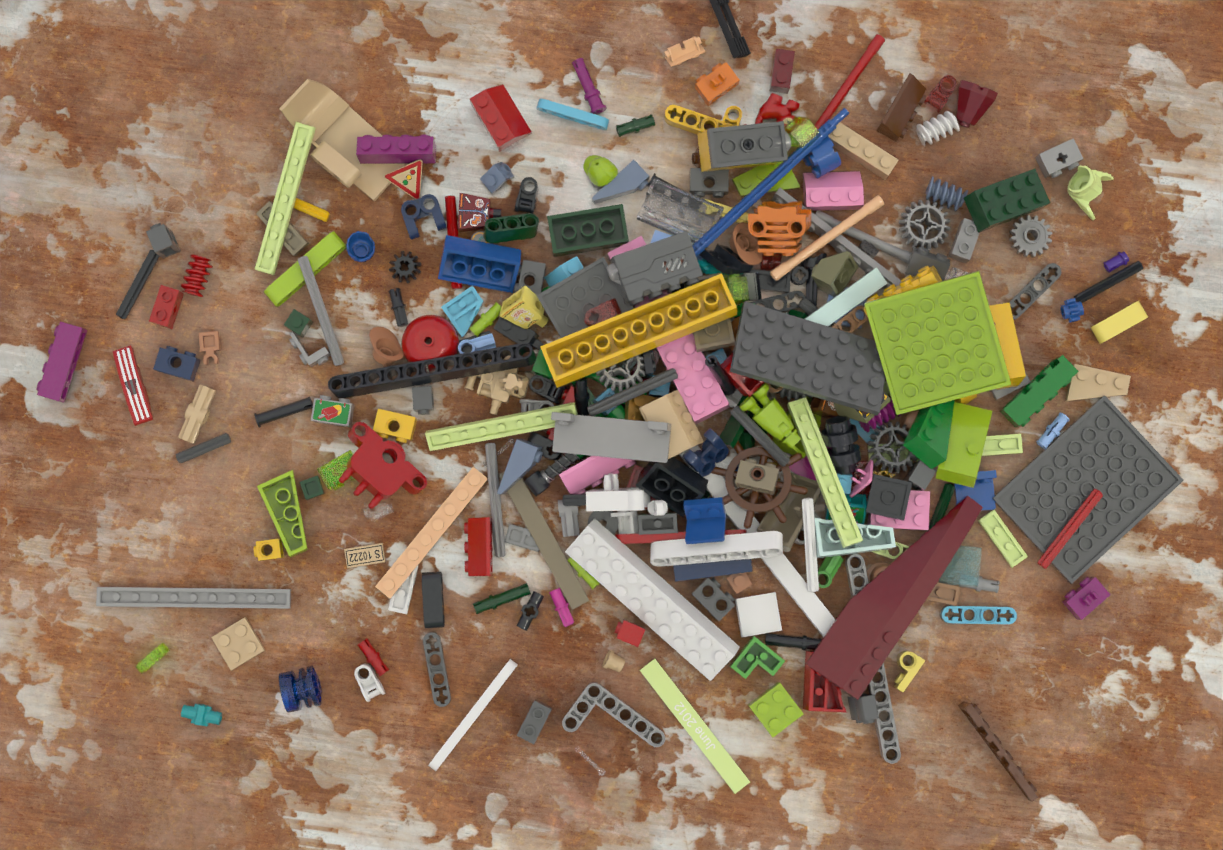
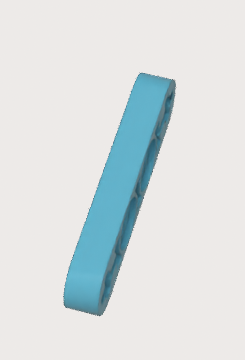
M539 99L536 107L541 112L601 130H607L609 119L546 99Z
M945 606L940 613L941 619L944 622L956 624H1012L1017 619V613L1011 607ZM949 609H951L952 613H959L958 609H961L959 614L961 621H958L959 617L955 616L951 617V620H949V618L945 616V613H947ZM971 609L974 612V617L968 621L964 618V612ZM997 609H999V614H1005L1008 610L1012 617L1008 621L1004 617H998ZM986 610L993 612V618L990 621H986L983 618V613Z

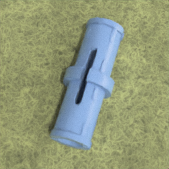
M1060 412L1051 425H1047L1046 431L1036 441L1041 448L1047 449L1054 438L1060 435V431L1069 422V418Z

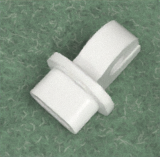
M653 500L648 503L647 510L651 515L663 516L666 514L668 506L663 500Z

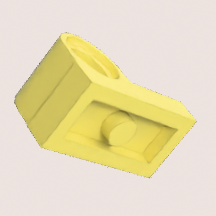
M910 651L900 652L897 656V663L905 672L897 676L894 681L896 683L894 687L904 692L925 660ZM906 655H910L912 658V662L908 666L903 664V658Z

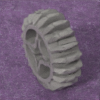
M919 200L918 206L915 202H912L911 208L908 206L905 208L907 213H902L901 217L903 219L899 220V224L904 226L900 227L899 231H905L901 238L908 237L907 245L913 242L912 248H916L919 245V247L923 248L925 246L930 251L931 245L936 249L938 243H944L943 238L948 237L945 231H949L951 227L945 225L950 223V219H944L948 212H940L943 206L937 209V202H934L931 206L930 200H926L925 205L922 200ZM923 211L921 219L910 220L914 213ZM930 213L936 217L938 223L931 220ZM924 219H925V224H926L927 226H929V227H927V228L925 229V231H924V229H923L924 226H923V225H920V224L923 223ZM910 226L919 232V238L913 234ZM939 230L936 237L926 240L928 231Z
M639 354L619 363L624 365L625 370L621 367L618 368L617 363L610 367L608 372L606 369L596 372V375L600 376V382L606 381L604 384L606 388L611 384L612 391L619 387V392H621L622 387L627 389L630 385H636V382H643L641 377L645 376V371H643L645 370L643 357ZM636 361L637 369L631 376L628 368ZM617 375H621V376H623L625 379L619 380V379H615V378H613V377H615V376H617Z

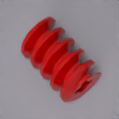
M191 254L190 258L194 262H188L192 269L185 270L190 276L183 277V280L187 283L181 284V287L185 290L182 292L203 297L199 290L206 289L201 283H208L204 276L210 275L206 268H213L208 263L212 260Z

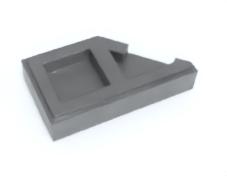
M509 524L504 540L505 543L539 552V548L528 529Z

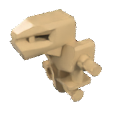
M518 368L469 376L464 388L474 390L476 377L481 378L477 395L492 398L490 414L497 415L501 403L507 404L510 395L521 399L526 396L529 379L518 375Z

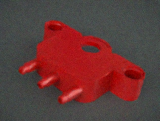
M357 422L351 427L348 432V438L359 449L348 460L347 469L339 478V482L344 483L350 476L356 479L360 484L353 492L355 496H359L365 489L374 495V498L368 504L370 509L377 506L381 500L391 497L400 486L414 495L420 493L426 487V477L409 461H405V452L400 444L395 441H383V438L364 422ZM355 429H359L362 432V436H358L355 433ZM384 453L389 454L392 457V463L385 462L382 455ZM413 480L419 482L420 488L414 486Z

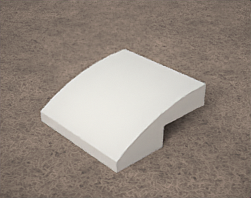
M776 592L735 599L741 637L782 630Z

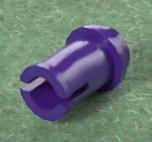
M1124 251L1117 252L1116 256L1103 262L1106 271L1110 273L1122 265H1127L1129 257Z

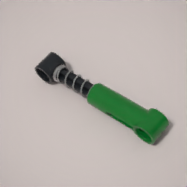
M619 405L605 418L625 419L624 407ZM569 453L561 455L562 457L555 460V463L551 466L548 465L546 470L536 471L524 482L535 497H537L551 486L550 482L555 479V476L559 475V473L561 474L564 469H568L569 465L575 464L577 459L583 460L588 455Z

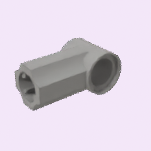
M558 500L563 537L578 536L580 532L577 515H579L578 506H564L563 501Z

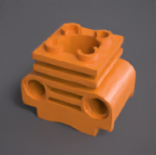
M763 201L762 205L754 209V213H748V230L750 234L755 237H762L758 240V245H761L758 248V252L763 253L764 256H773L774 253H782V256H793L794 253H797L802 247V243H799L802 240V235L811 226L812 209H802V201H792L784 204L775 201ZM758 222H761L764 228L761 227ZM796 222H799L802 225V228H799L796 225Z

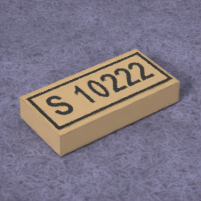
M383 543L344 549L347 568L386 562Z

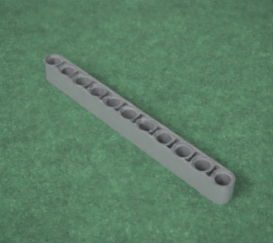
M859 554L848 555L845 559L851 598L857 595L865 585L869 584L865 561ZM852 557L859 559V566L856 568L850 565ZM856 576H860L863 579V584L860 587H856L853 583ZM883 663L877 671L880 673L881 679L878 682L871 680L868 690L869 694L876 695L879 691L884 693V699L880 702L876 700L878 717L879 713L883 710L887 711L888 717L884 721H881L879 718L874 720L881 757L886 762L894 764L900 760L901 752ZM885 730H890L892 733L891 738L888 740H884L882 737ZM889 749L895 750V756L892 759H887L886 757Z

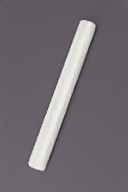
M812 498L802 499L807 590L809 592H816L819 590L814 502Z

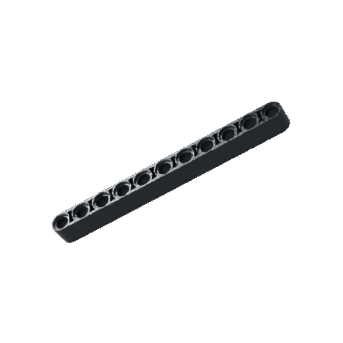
M520 343L337 375L330 378L328 388L335 397L348 398L527 367L535 363L536 354L530 344ZM530 352L528 356L522 357L524 353ZM506 356H511L508 360H503ZM492 359L491 362L485 364L486 360ZM473 362L471 366L466 367L468 363ZM430 364L436 367L433 373H429L428 366ZM454 365L451 370H447L449 366ZM413 372H417L414 376L410 377ZM398 375L396 379L391 380L393 376ZM379 378L376 383H373L375 379Z

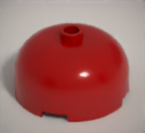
M423 315L414 319L406 327L402 336V351L409 363L457 355L459 353V336L456 329L448 320L437 315ZM426 338L432 339L431 344L425 343ZM430 364L428 370L429 373H433L436 367Z

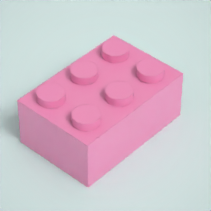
M910 491L904 521L868 513V525L891 527L893 529L929 530L930 491Z

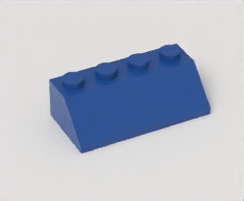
M446 235L438 279L513 293L521 261V249Z

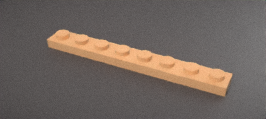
M473 467L375 587L391 599L487 482L488 478Z

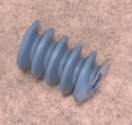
M932 176L925 194L926 200L932 196L933 203L940 199V206L947 202L948 209L954 205V211H957L963 205V198L967 196L968 190H965L962 194V187L955 191L954 184L948 188V182L945 181L941 185V180L938 178L934 182V177Z

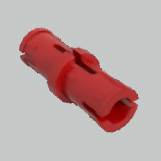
M368 638L357 645L367 658V663L372 665L379 677L389 670L382 661L379 651L376 652Z

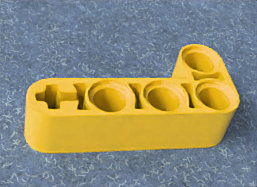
M670 105L665 110L664 118L668 125L697 135L698 133L705 132L704 126L706 124H711L714 128L739 126L742 111L737 106H730L725 111L721 121L677 105ZM673 112L676 113L674 119L670 118ZM732 112L736 113L738 115V118L736 120H731L728 117V114ZM684 115L683 122H680L681 116ZM688 118H694L696 120V124L689 125L687 124L686 120Z

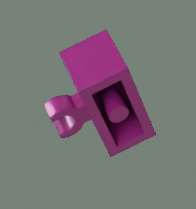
M1096 577L1084 578L1079 583V588L1070 590L1064 596L1066 599L1062 603L1077 620L1084 619L1111 595Z

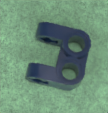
M426 194L422 198L407 200L403 203L401 213L411 240L420 237L416 221L420 218L433 216L438 231L447 228L440 204L434 195ZM426 202H434V207L432 209H426ZM415 207L416 213L408 215V208Z
M711 428L703 434L706 440L702 445V450L693 452L688 449L682 456L702 477L709 475L715 468V462L723 461L729 453L728 447Z

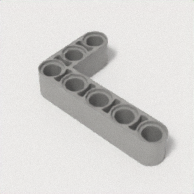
M597 682L589 683L562 721V726L566 731L574 732L579 728L593 707L598 705L651 746L660 747L665 742L664 732ZM597 686L600 690L599 695L591 696L588 692L589 688ZM613 698L615 700L614 707L607 708L604 705L605 699ZM586 702L588 704L587 711L580 712L577 709L578 703ZM624 709L631 712V716L627 720L620 717V712ZM574 718L577 722L576 726L573 728L567 727L566 719ZM638 721L646 723L644 731H638L635 728ZM653 733H660L662 735L660 742L654 743L651 740Z

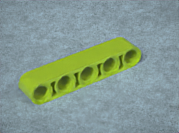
M333 231L308 251L304 256L308 257L314 276L346 249V244ZM297 261L265 289L264 294L276 307L282 305L306 284L299 262Z

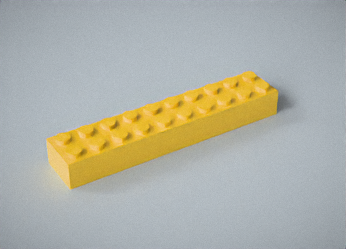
M721 273L540 347L555 385L558 388L736 316L737 306Z

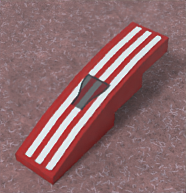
M132 346L112 351L134 425L153 420L147 390L143 384L140 368L136 363Z

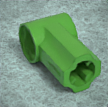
M841 556L825 557L818 568V576L820 574L824 575L826 582L824 585L819 584V588L829 587L834 575L844 561Z

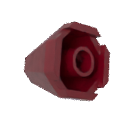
M960 80L956 106V119L959 121V125L969 128L970 125L975 126L993 104L998 93L986 87H980L978 84Z

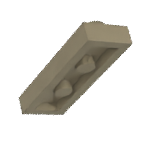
M269 201L256 213L266 226L273 206L272 201ZM289 221L283 245L293 256H296L309 243Z

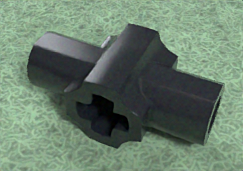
M533 591L528 603L524 604L521 609L523 613L517 627L525 631L528 630L533 618H537L540 612L538 608L544 598L543 595ZM533 606L534 611H536L535 615L527 616L526 607L530 608Z

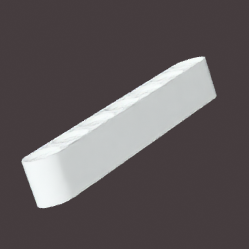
M778 531L725 535V540L722 542L686 544L685 539L656 541L651 543L650 563L653 566L661 567L776 557L783 554V534Z

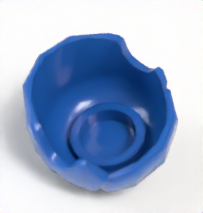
M357 231L352 233L347 239L346 250L354 261L366 262L375 254V242L367 232Z

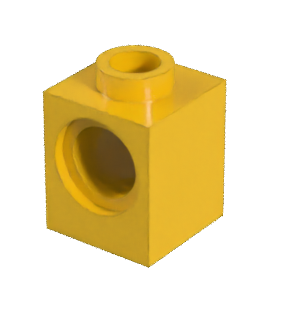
M281 539L256 541V546H254L253 550L254 556L258 557V561L284 558ZM269 544L272 546L273 551L267 556L264 553V547Z

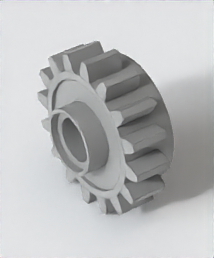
M1028 215L1025 220L1021 217L1018 220L1019 223L1015 222L1013 224L1015 229L1009 232L1013 234V237L1009 239V241L1014 243L1011 247L1018 249L1017 254L1020 252L1024 253V257L1030 254L1033 258L1036 256V252L1038 255L1043 254V250L1049 248L1047 244L1052 242L1048 238V236L1052 235V232L1047 231L1050 225L1044 226L1045 219L1038 221V216L1031 219V216ZM1028 232L1034 235V241L1027 238Z

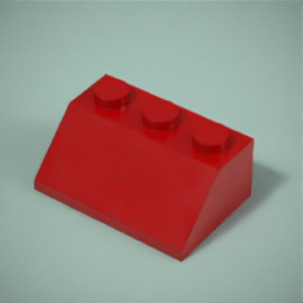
M503 84L485 89L470 98L472 107L499 152L532 133Z
M468 518V522L464 523V533L468 534V542L464 544L465 553H468V561H465V573H468V576H493L492 518Z

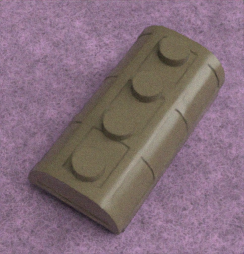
M792 472V484L806 487L808 493L802 495L790 492L783 504L779 506L787 518L785 523H780L775 513L770 511L765 514L757 528V532H781L783 534L784 552L791 550L803 528L802 499L812 498L815 506L821 495L817 481Z

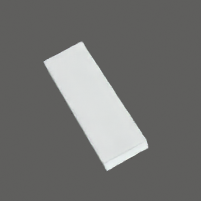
M419 565L390 599L389 611L408 614Z

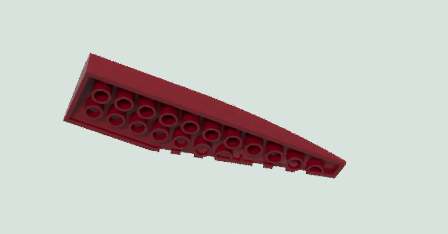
M969 496L962 499L945 517L936 522L919 540L909 546L884 571H881L875 579L865 585L857 595H854L847 602L805 664L850 697L858 700L930 595L983 507Z

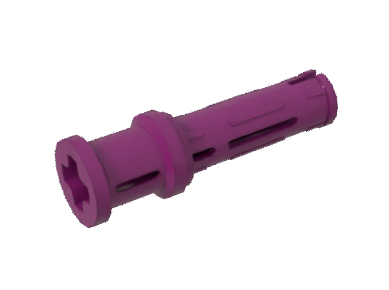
M576 59L572 62V65L584 89V99L589 103L590 113L598 115L604 112L607 107L602 103L601 93L595 88L584 59Z

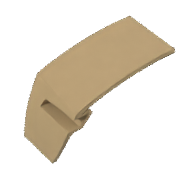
M307 79L279 108L293 127H295L296 122L316 128L311 147L314 150L310 153V156L347 188L354 184L374 202L391 184L390 181L384 178V175L408 164H360L356 155L357 137H363L364 135L382 137V135L358 115L340 96L322 83Z

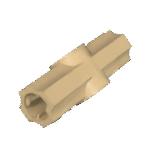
M201 384L199 385L193 402L189 404L186 410L185 422L178 438L195 444L201 427L208 419L209 407L216 390Z

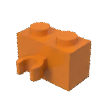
M727 62L723 65L719 63L712 68L710 74L707 76L703 74L696 80L695 89L707 106H709L739 85L740 80Z

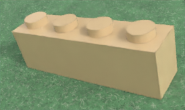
M841 122L837 124V128L828 135L834 144L833 147L886 180L897 164L898 159Z

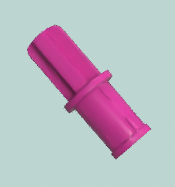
M561 588L549 592L556 607L554 610L558 612L563 626L572 625L574 620L568 608L569 603H566Z

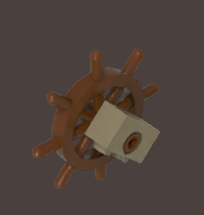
M767 433L766 435L773 440V436ZM737 441L734 447L737 455L731 460L728 468L724 469L715 466L711 472L712 474L725 476L728 494L722 497L724 505L733 501L739 508L747 511L744 520V528L746 529L751 527L754 513L760 514L773 511L780 523H785L787 518L779 506L783 504L790 492L802 495L808 493L806 487L792 484L789 466L802 459V454L796 453L789 457L790 461L782 467L763 447H753L744 450L739 441ZM760 457L759 464H757V461L749 458ZM771 459L777 465L775 466L773 464L767 463V460ZM781 471L783 473L784 482L778 481L779 472ZM734 479H736V480H735V485H736V487H739V488H737L736 490H735V488H734V483H733V480H734ZM775 489H780V493L774 498ZM749 490H752L749 502L740 497ZM760 492L765 497L767 503L757 504Z

